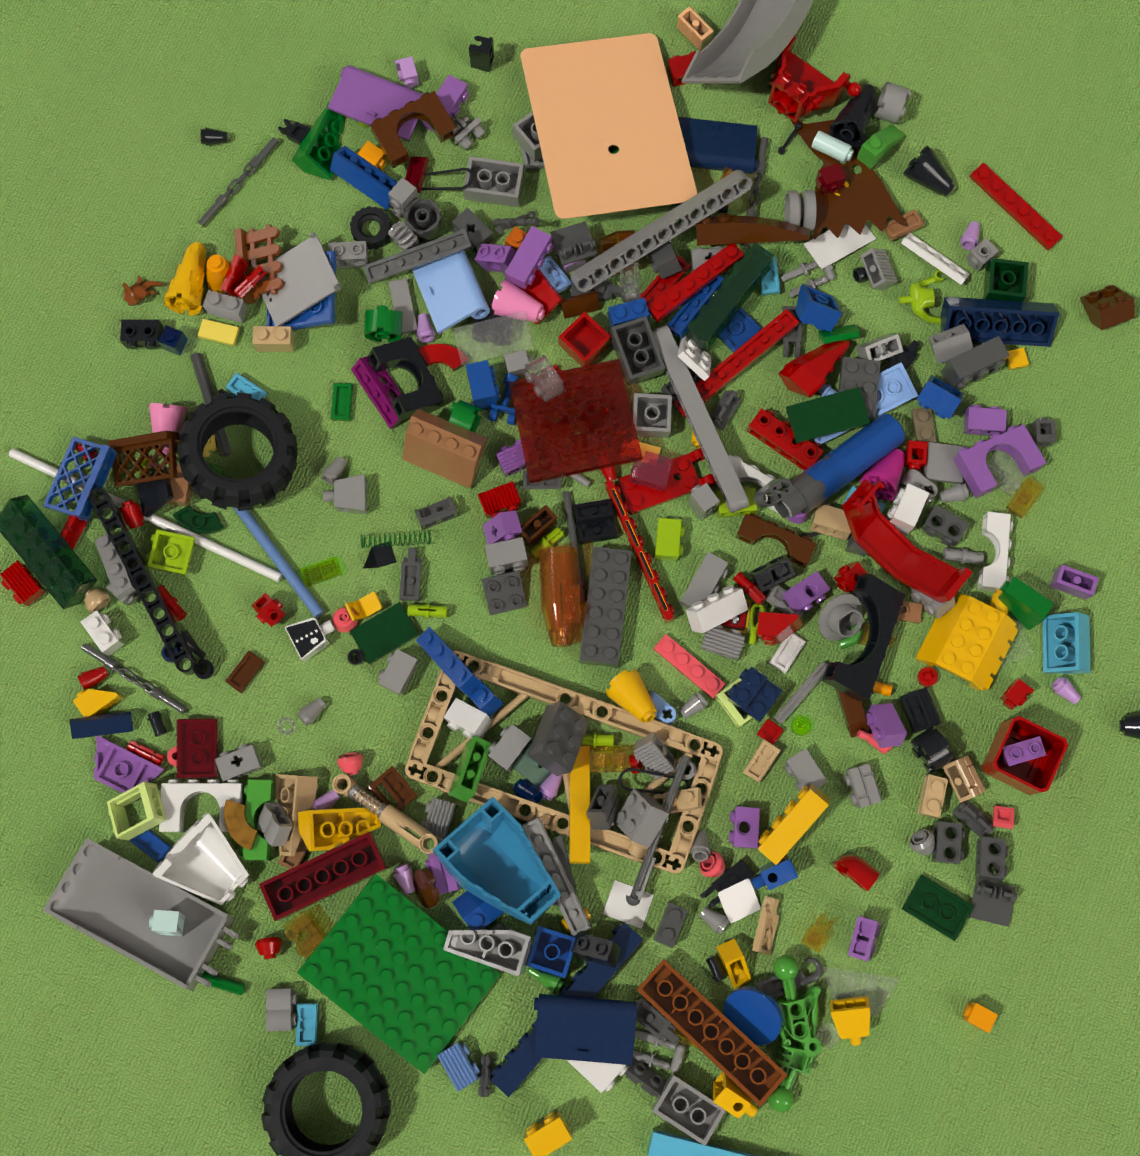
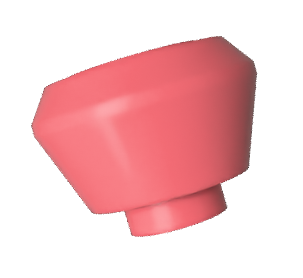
M340 607L333 613L332 624L339 632L346 633L357 626L358 620L352 621L346 607Z
M360 752L346 753L338 757L337 764L343 773H347L348 776L359 773L358 770L362 769L364 757Z
M711 851L708 859L700 862V872L705 877H719L725 870V862L721 854Z

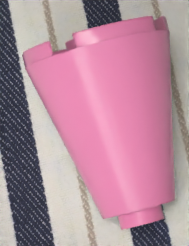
M504 280L500 284L503 288L501 291L497 290L491 307V310L494 311L492 312L493 315L530 322H538V320L543 319L545 314L543 304L510 281Z
M150 403L149 412L152 433L166 430L180 433L188 408L177 405ZM166 445L162 451L165 455L169 452V445Z

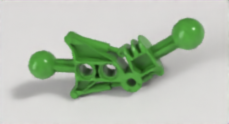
M782 955L773 964V971L777 978L782 980L785 999L775 1000L783 1015L780 1031L782 1041L780 1046L784 1048L783 1051H778L782 1055L781 1058H775V1060L786 1066L784 1072L787 1076L768 1098L769 1105L776 1112L790 1110L794 1101L791 1088L797 1071L803 1074H810L812 1070L809 1066L822 1049L821 1042L816 1038L818 1002L821 989L816 985H811L805 993L797 996L794 978L799 972V965L792 956ZM796 1004V1011L791 1013V1007ZM809 1014H810L811 1034H810V1028H809V1023H808V1016H809ZM800 1024V1031L795 1033V1027ZM786 1035L797 1040L798 1046L791 1045V1041L787 1039Z

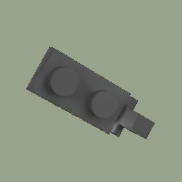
M603 281L587 292H580L572 282L571 297L592 291L597 292L599 301H607L612 299V297H622V286L613 285V282Z
M408 548V558H403L400 601H419L422 563L421 558H417L416 548Z
M640 997L637 1001L636 1020L657 1039L662 1040L664 1043L668 1039L677 1046L681 1038L673 1032L676 1029L673 1024Z

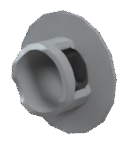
M842 593L833 597L822 608L823 610L818 621L820 633L830 641H839L846 637L854 636L860 630L863 623L862 604L858 597L851 593ZM857 624L855 628L850 631L851 627Z

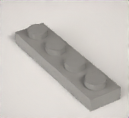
M106 533L96 539L95 544L115 597L121 600L136 591V588L108 534Z

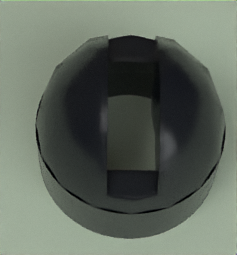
M864 267L853 269V277L857 283L867 279L868 276Z
M353 649L348 653L347 660L351 665H358L363 660V654L360 650ZM353 653H356V662H353Z

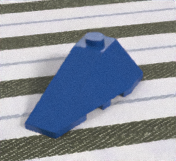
M468 891L452 902L471 930L484 929L504 913Z

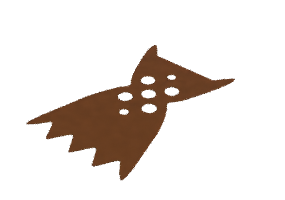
M799 120L798 122L802 124V128L797 132L811 151L823 161L821 169L836 164V159L811 148L818 131L830 135V126L834 120L804 124ZM861 146L853 150L854 153L850 161H847L845 164H839L846 175L847 180L845 181L851 183L850 187H845L844 185L843 188L836 191L840 196L834 193L823 195L821 189H818L817 186L815 187L816 224L813 230L814 239L819 236L824 226L837 238H839L846 223L859 235L862 233L867 220L872 222L880 231H883L888 217L905 226L900 212L880 178L872 168H868L857 159ZM859 165L862 169L861 173L857 175L851 173V166Z

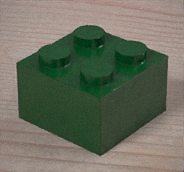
M991 258L985 267L983 299L1023 302L1026 298L1028 262Z

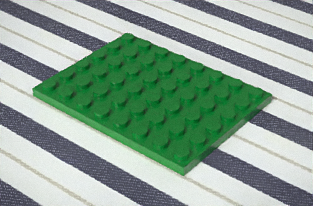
M376 873L297 971L301 977L423 1074L427 1072L437 1059V1055L443 1051L500 976V973L490 966L444 951L443 948L448 931Z

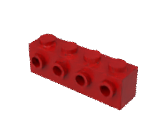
M761 408L747 428L748 433L803 471L816 463L823 453L821 446L815 442L805 441L796 444L790 425L783 420L779 421L776 419L775 415L769 410Z

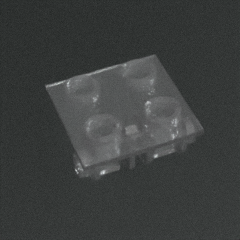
M995 450L987 463L988 469L998 484L996 487L1013 496L1020 487L1024 476L1011 455L1004 451Z

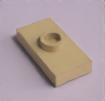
M763 739L743 770V773L760 783L779 754L780 749Z

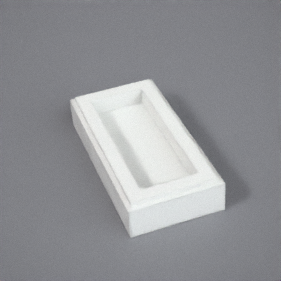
M793 633L781 643L769 664L786 674L806 641Z

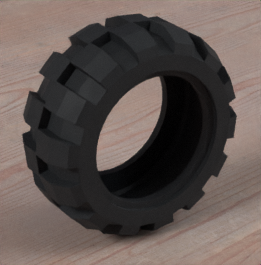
M237 392L236 397H226L225 393L211 397L212 402L207 405L204 403L198 405L190 413L191 418L189 421L183 423L179 434V446L177 447L181 471L184 479L191 485L192 491L201 499L206 498L210 500L213 506L225 510L227 507H236L238 511L253 510L252 506L260 503L264 506L276 499V495L280 491H285L292 480L294 469H296L298 447L296 435L292 431V424L284 413H279L275 409V405L264 398H261L259 401L253 399L252 394ZM231 425H246L255 428L269 440L274 452L272 459L263 471L253 477L230 479L221 476L209 467L203 457L204 447L215 432Z
M341 1042L312 1044L298 1050L283 1061L273 1073L274 1076L266 1086L262 1100L264 1102V1113L261 1115L263 1130L268 1132L271 1140L269 1145L277 1156H370L379 1145L387 1130L386 1126L391 1112V1100H389L387 1090L389 1086L384 1074L380 1073L375 1066V1061L365 1052L361 1053L354 1049L352 1045ZM318 1071L336 1072L346 1077L357 1089L362 1103V1118L358 1130L348 1140L332 1145L320 1144L307 1138L298 1128L293 1116L292 1102L297 1086L308 1074Z

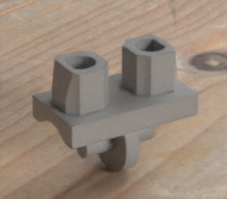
M457 117L454 120L456 131L461 130V132L452 140V143L454 145L458 144L466 150L473 143L467 136L470 132L476 139L485 133L480 124L482 120L477 117L466 126L469 119L465 117L462 120Z

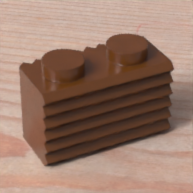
M544 505L521 525L522 533L518 536L523 537V541L528 547H531V544H534V542H537V539L543 537V534H546L548 529L551 530L554 524L557 525V516L547 505Z

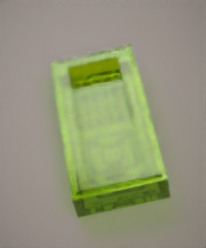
M337 556L300 568L306 587L343 575Z

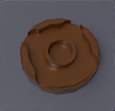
M427 868L417 869L414 873V887L417 897L425 908H432L439 901L438 887L435 888L433 884L436 883L435 877Z

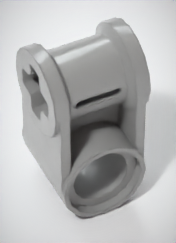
M910 469L899 483L901 488L911 484L924 491H929L930 493L925 503H930L938 491L934 483L915 469Z

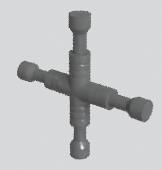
M530 211L527 215L523 214L517 218L494 219L493 225L497 226L496 231L498 233H502L505 229H511L515 226L539 225L540 220L535 218L536 214L534 211Z

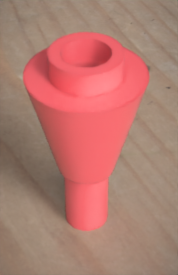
M862 730L857 732V737L866 740L882 754L889 752L892 748H879L877 741L873 738V733L870 734Z

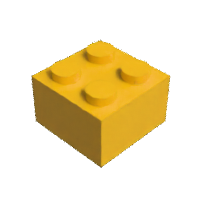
M554 1111L547 1114L540 1124H537V1122L531 1124L526 1128L527 1131L524 1134V1141L533 1156H547L572 1140V1132L560 1111L556 1114Z

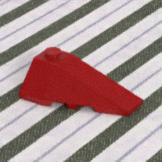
M843 340L824 344L792 360L778 374L788 390L811 398L824 385L826 375L832 373L834 363L842 358L850 342Z

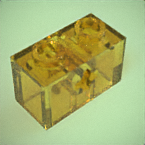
M301 911L283 925L285 936L289 941L293 940L297 945L295 950L301 957L304 956L306 959L324 938L306 911ZM301 931L308 932V935L306 936L308 940H301Z

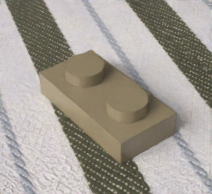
M931 408L912 409L910 412L915 441L937 443Z

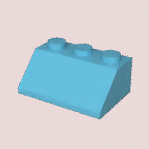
M1080 612L1046 615L1043 619V673H1091L1089 615Z

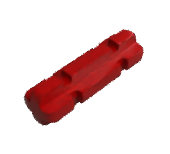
M131 740L127 745L128 751L136 752V755L148 761L152 760V763L156 765H161L164 761L163 754L155 753V750L143 744L139 745V742Z

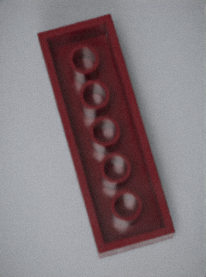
M367 832L260 883L259 886L274 921H280L374 876L375 873L383 872L388 867L373 833Z

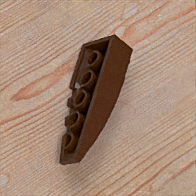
M721 214L713 217L709 215L696 223L697 246L810 240L809 229L769 218Z

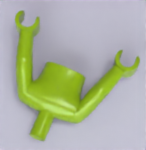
M937 270L932 277L910 285V296L898 297V303H911L915 315L926 322L939 324L941 327L940 317L929 315L924 311L925 308L934 307L935 304L933 288L924 287L932 283L939 284L944 280V278L937 277V275L943 273Z

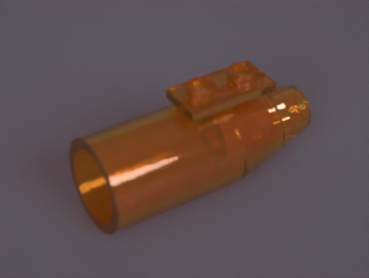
M573 547L544 548L539 550L542 614L552 647H569L572 644L576 623H581L578 550Z

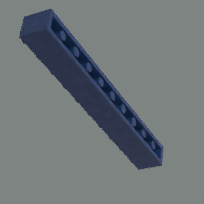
M619 923L612 930L611 933L614 935L610 939L622 948L616 968L586 961L587 967L583 971L578 970L572 977L574 982L570 987L565 985L558 995L594 998L643 939L626 923L623 925ZM537 1019L531 1025L534 1029L529 1035L525 1032L518 1040L520 1045L517 1049L514 1050L512 1048L504 1057L506 1059L505 1063L502 1066L498 1064L491 1072L493 1077L490 1081L508 1097L542 1059L534 1057Z

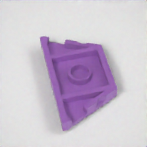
M96 736L95 780L124 793L144 781L151 782L165 771L164 768L100 736Z

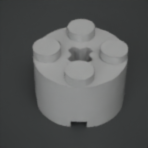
M886 81L881 89L884 92L876 100L873 117L897 124L899 118L903 117L906 111L904 103L905 100L909 99L911 90Z

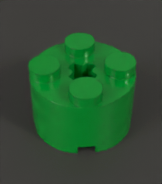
M383 305L377 306V309H367L364 322L365 338L374 342L388 339L387 343L401 340L403 312L388 310V307Z
M462 400L453 402L450 408L452 414L450 419L446 421L476 433L481 416H478V412H482V408Z

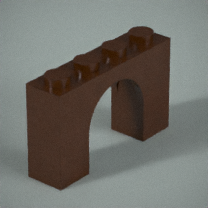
M435 91L424 93L418 100L409 101L401 109L392 110L386 117L377 118L370 124L373 136L393 169L409 161L408 152L398 137V131L405 122L412 119L427 122L435 132L440 143L457 135L456 126Z

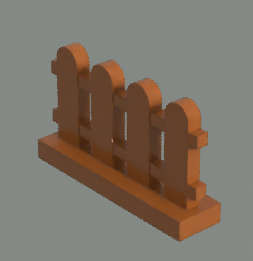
M267 224L266 228L257 231L253 228L249 229V233L241 228L235 229L236 255L248 262L242 281L245 279V276H248L257 268L259 260L267 258L268 263L260 264V266L267 272L265 276L270 275V280L258 282L255 288H251L240 299H243L249 305L255 303V299H260V295L267 293L276 295L277 291L284 287V281L276 278V273L282 271L283 265L274 258V256H278L282 251L278 244L273 243V239L280 236V230L270 224ZM267 241L266 246L256 248V244Z

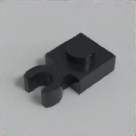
M284 119L283 121L287 127L282 128L279 126L280 133L286 135L288 140L300 145L311 128L297 121L292 125L288 119Z

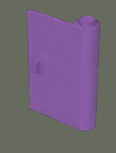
M348 65L342 69L341 80L328 105V109L370 126L377 118L386 117L392 110L401 109L406 103L418 100L423 94ZM419 119L405 122L398 131V137L409 141Z

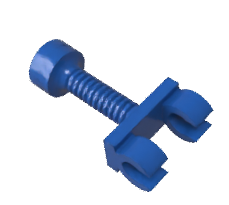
M508 373L504 375L503 382L506 384L503 402L501 406L491 405L488 418L490 421L496 422L498 412L508 414L507 424H515L517 409L509 408L513 386L518 385V376Z

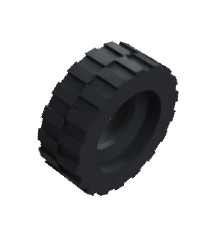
M371 206L363 207L355 212L350 222L353 239L355 241H366L368 250H376L379 247L385 246L384 244L388 243L390 238L388 231L391 229L388 215L382 209ZM366 221H377L380 225L379 233L375 236L365 235L362 231V226Z

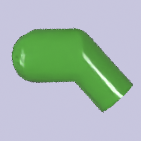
M857 624L853 625L850 631L853 630ZM862 628L854 636L839 640L841 649L858 644L863 633Z

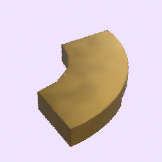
M226 799L224 821L229 834L239 845L252 850L258 831L247 822L245 815L246 805Z

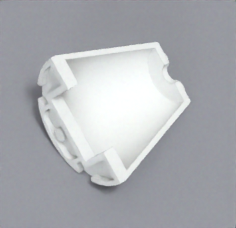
M207 812L202 816V820L198 819L166 854L164 861L158 864L152 874L157 878L222 905L225 901L229 902L235 896L234 890L238 886L243 887L247 883L249 874L213 817Z

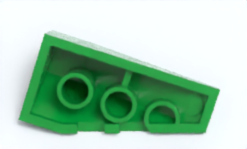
M327 105L303 139L292 161L305 173L327 180L332 178L334 172L330 170L334 152L340 149L339 136L343 129L344 115L329 110Z

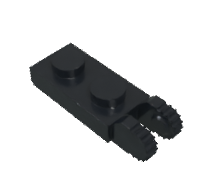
M740 859L712 882L711 886L702 892L700 896L702 899L706 898L714 889L719 893L745 879H750L754 873L744 860ZM719 896L709 902L708 906L710 909L720 902Z

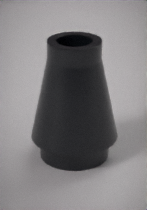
M207 127L201 129V144L209 146L227 143V132Z

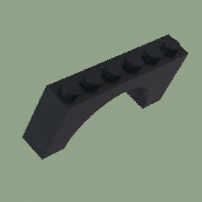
M871 573L859 575L853 593L864 604L868 614L869 636L867 644L861 655L850 664L841 662L827 663L821 680L857 701L869 700L873 694V688L879 676V670L885 659V653L891 641V635L897 624V618L905 598L904 593Z

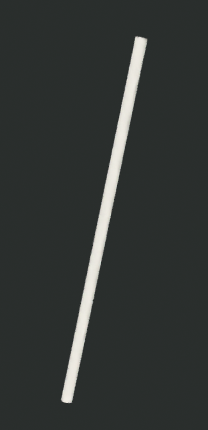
M12 448L9 452V457L54 478L56 477L59 469L17 449ZM70 475L72 482L79 480V478ZM67 478L61 480V481H63V482L69 484ZM83 483L75 486V488L82 491L85 487ZM107 492L116 507L120 508L122 503L126 502V500ZM104 495L99 496V499L103 500ZM152 514L149 518L144 516V520L169 532L195 537V544L276 582H279L282 578V573L156 514Z

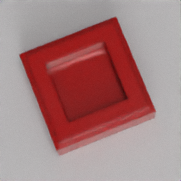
M767 719L756 735L773 745L784 729L770 719Z

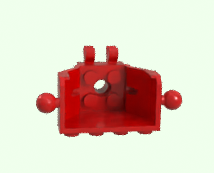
M794 35L786 48L779 54L776 69L771 74L772 80L769 84L772 88L768 103L778 110V114H784L797 123L802 116H807L811 111L833 107L845 93L846 89L849 96H858L861 93V85L858 82H850L851 75L845 72L833 82L791 52L793 43L797 39L796 35Z

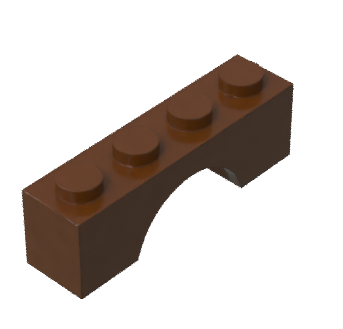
M753 513L745 514L735 537L750 545L763 538L776 539L784 545L790 562L806 568L816 547V543L811 538L795 535V532L791 529H781L776 523L772 521L765 522Z

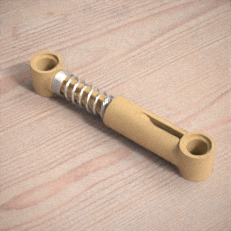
M339 774L333 779L332 787L336 793L355 800L356 803H360V806L364 805V808H368L369 812L372 811L373 815L377 814L381 823L412 843L423 853L435 855L433 849L442 842L439 836L434 835L391 804L387 805L381 803L380 800H376V797L373 798L372 794H368V791H363L364 789L358 785L353 777ZM347 780L348 786L343 790L342 783ZM410 828L411 830H413L414 832H416L418 835H420L421 838L417 837L416 835H414L412 832H410V831L407 830V829ZM433 839L434 847L429 850L427 843Z

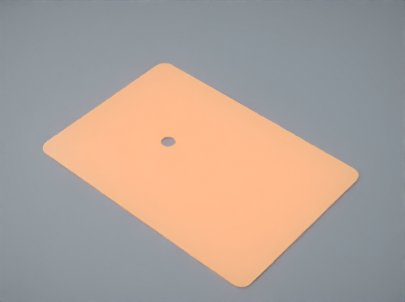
M646 33L524 49L521 52V62L554 212L557 217L568 219L684 203L697 195L659 42L654 34ZM611 145H616L619 148V152L612 154L608 151V148Z

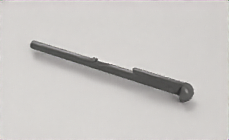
M684 754L663 806L668 813H670L690 759L689 756ZM664 824L646 851L630 896L626 895V901L631 906H636L640 903L656 860L653 856Z

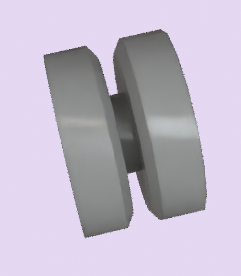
M797 190L786 191L784 205L785 222L807 228L809 231L814 230L816 224V196L814 190H803L801 196Z

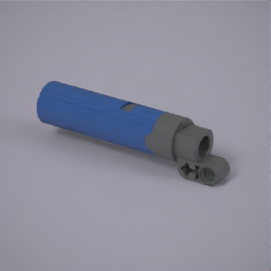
M883 413L791 481L786 478L770 481L755 493V504L759 507L775 506L783 518L794 517L799 512L809 513L843 486L901 445L905 440L901 424L891 415ZM765 494L768 497L767 502L764 499Z

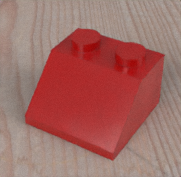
M759 612L757 636L765 645L776 646V643H782L802 627L803 622L798 614Z

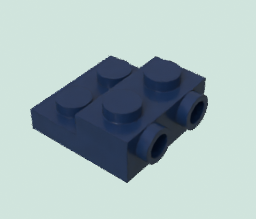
M751 666L749 670L745 668L739 676L741 681L738 686L734 684L728 691L730 695L728 701L760 723L783 690L767 680L766 676Z

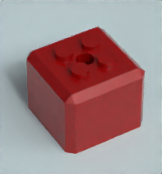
M1018 716L1001 723L982 764V769L985 774L1027 795L1042 793L1049 790L1067 750L1068 743L1065 738ZM1038 736L1041 737L1046 756L1002 768L999 756L1004 746Z

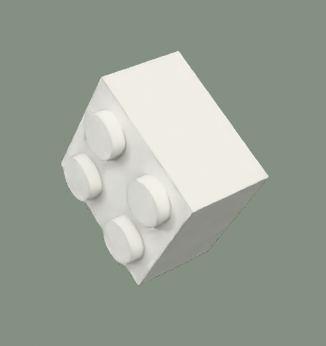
M907 484L905 488H900L892 502L895 505L889 509L886 518L902 534L907 535L915 527L929 492L911 484Z

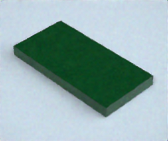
M860 387L786 407L796 444L870 424Z

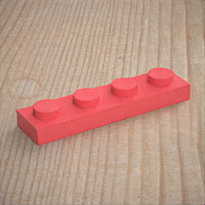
M667 634L654 647V651L710 698L713 699L725 685L721 679Z

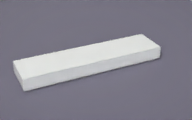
M909 233L901 242V244L961 285L970 275L912 233Z

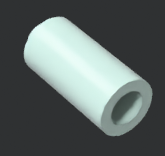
M818 131L811 148L843 163L846 160L850 161L854 153L851 145L822 131Z

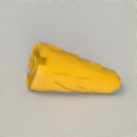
M194 242L187 247L182 262L178 265L174 279L171 280L164 296V305L182 315L184 311H189L188 316L197 315L202 308L203 284L206 273L204 270L207 259L206 248L202 243Z

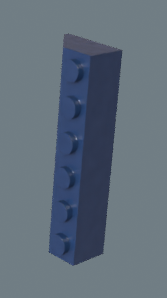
M944 297L941 310V332L964 324L970 333L972 342L985 343L999 336L1003 344L1051 347L1060 312L1053 303Z

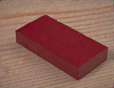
M411 157L405 180L416 187L418 193H421L429 163L427 157Z

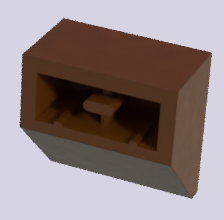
M1108 285L1104 289L1088 293V295L1080 297L1091 323L1100 330L1135 318L1134 298L1115 285Z

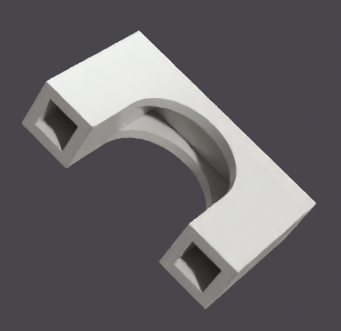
M168 780V783H162L161 802L166 821L159 824V832H184L186 805L193 796L199 793H210L216 798L220 807L219 828L222 832H228L224 821L226 799L244 805L245 785L239 783V780H227V783H219V780H207V783H200V780H188V783H180V780Z

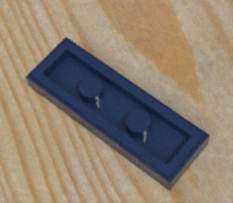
M131 711L70 719L72 739L133 731Z

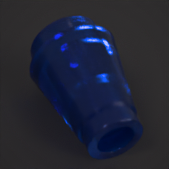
M519 779L514 785V792L517 797L535 803L541 801L543 793L529 780Z

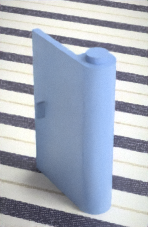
M465 250L412 269L438 334L469 316H472L474 319H482L490 313Z

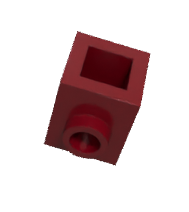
M839 163L818 170L815 183L817 188L821 189L823 195L834 193L844 187L846 176Z

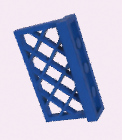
M72 437L43 506L88 522L94 509L90 502L89 494L95 488H103L117 452L110 446L99 445ZM76 444H82L84 450L75 454ZM99 449L98 456L92 459L89 452ZM86 454L89 461L80 465L77 458ZM74 460L77 467L68 471V463ZM91 465V473L84 476L82 469ZM79 471L81 479L72 482L70 475ZM67 478L69 485L60 488V481ZM83 483L85 486L83 491L77 494L75 486ZM71 489L74 496L65 500L63 493ZM59 495L62 502L57 505H51L53 498ZM76 500L77 506L75 510L70 511L67 504Z

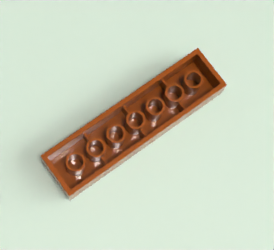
M664 959L636 989L759 1107L763 1105L786 1078L787 1074Z

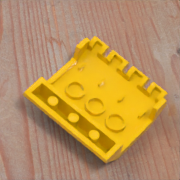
M956 593L954 595L955 606L940 618H935L915 659L930 667L936 665L968 681V686L977 691H983V689L988 691L994 679L990 675L995 676L1002 664L999 658H1005L1011 646L1008 641L1013 642L1018 629L1015 628L1016 623L1007 614L971 596Z

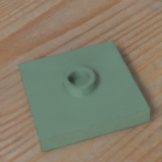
M533 737L512 768L539 788L551 772L528 757L534 740Z

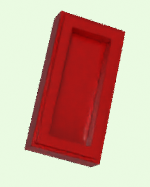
M234 254L221 286V290L233 297L236 296L234 289L241 283L248 262L242 257Z

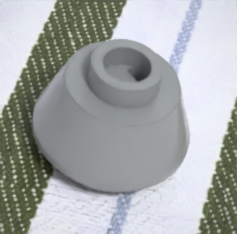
M925 829L915 832L910 838V848L920 855H930L936 847L933 832Z

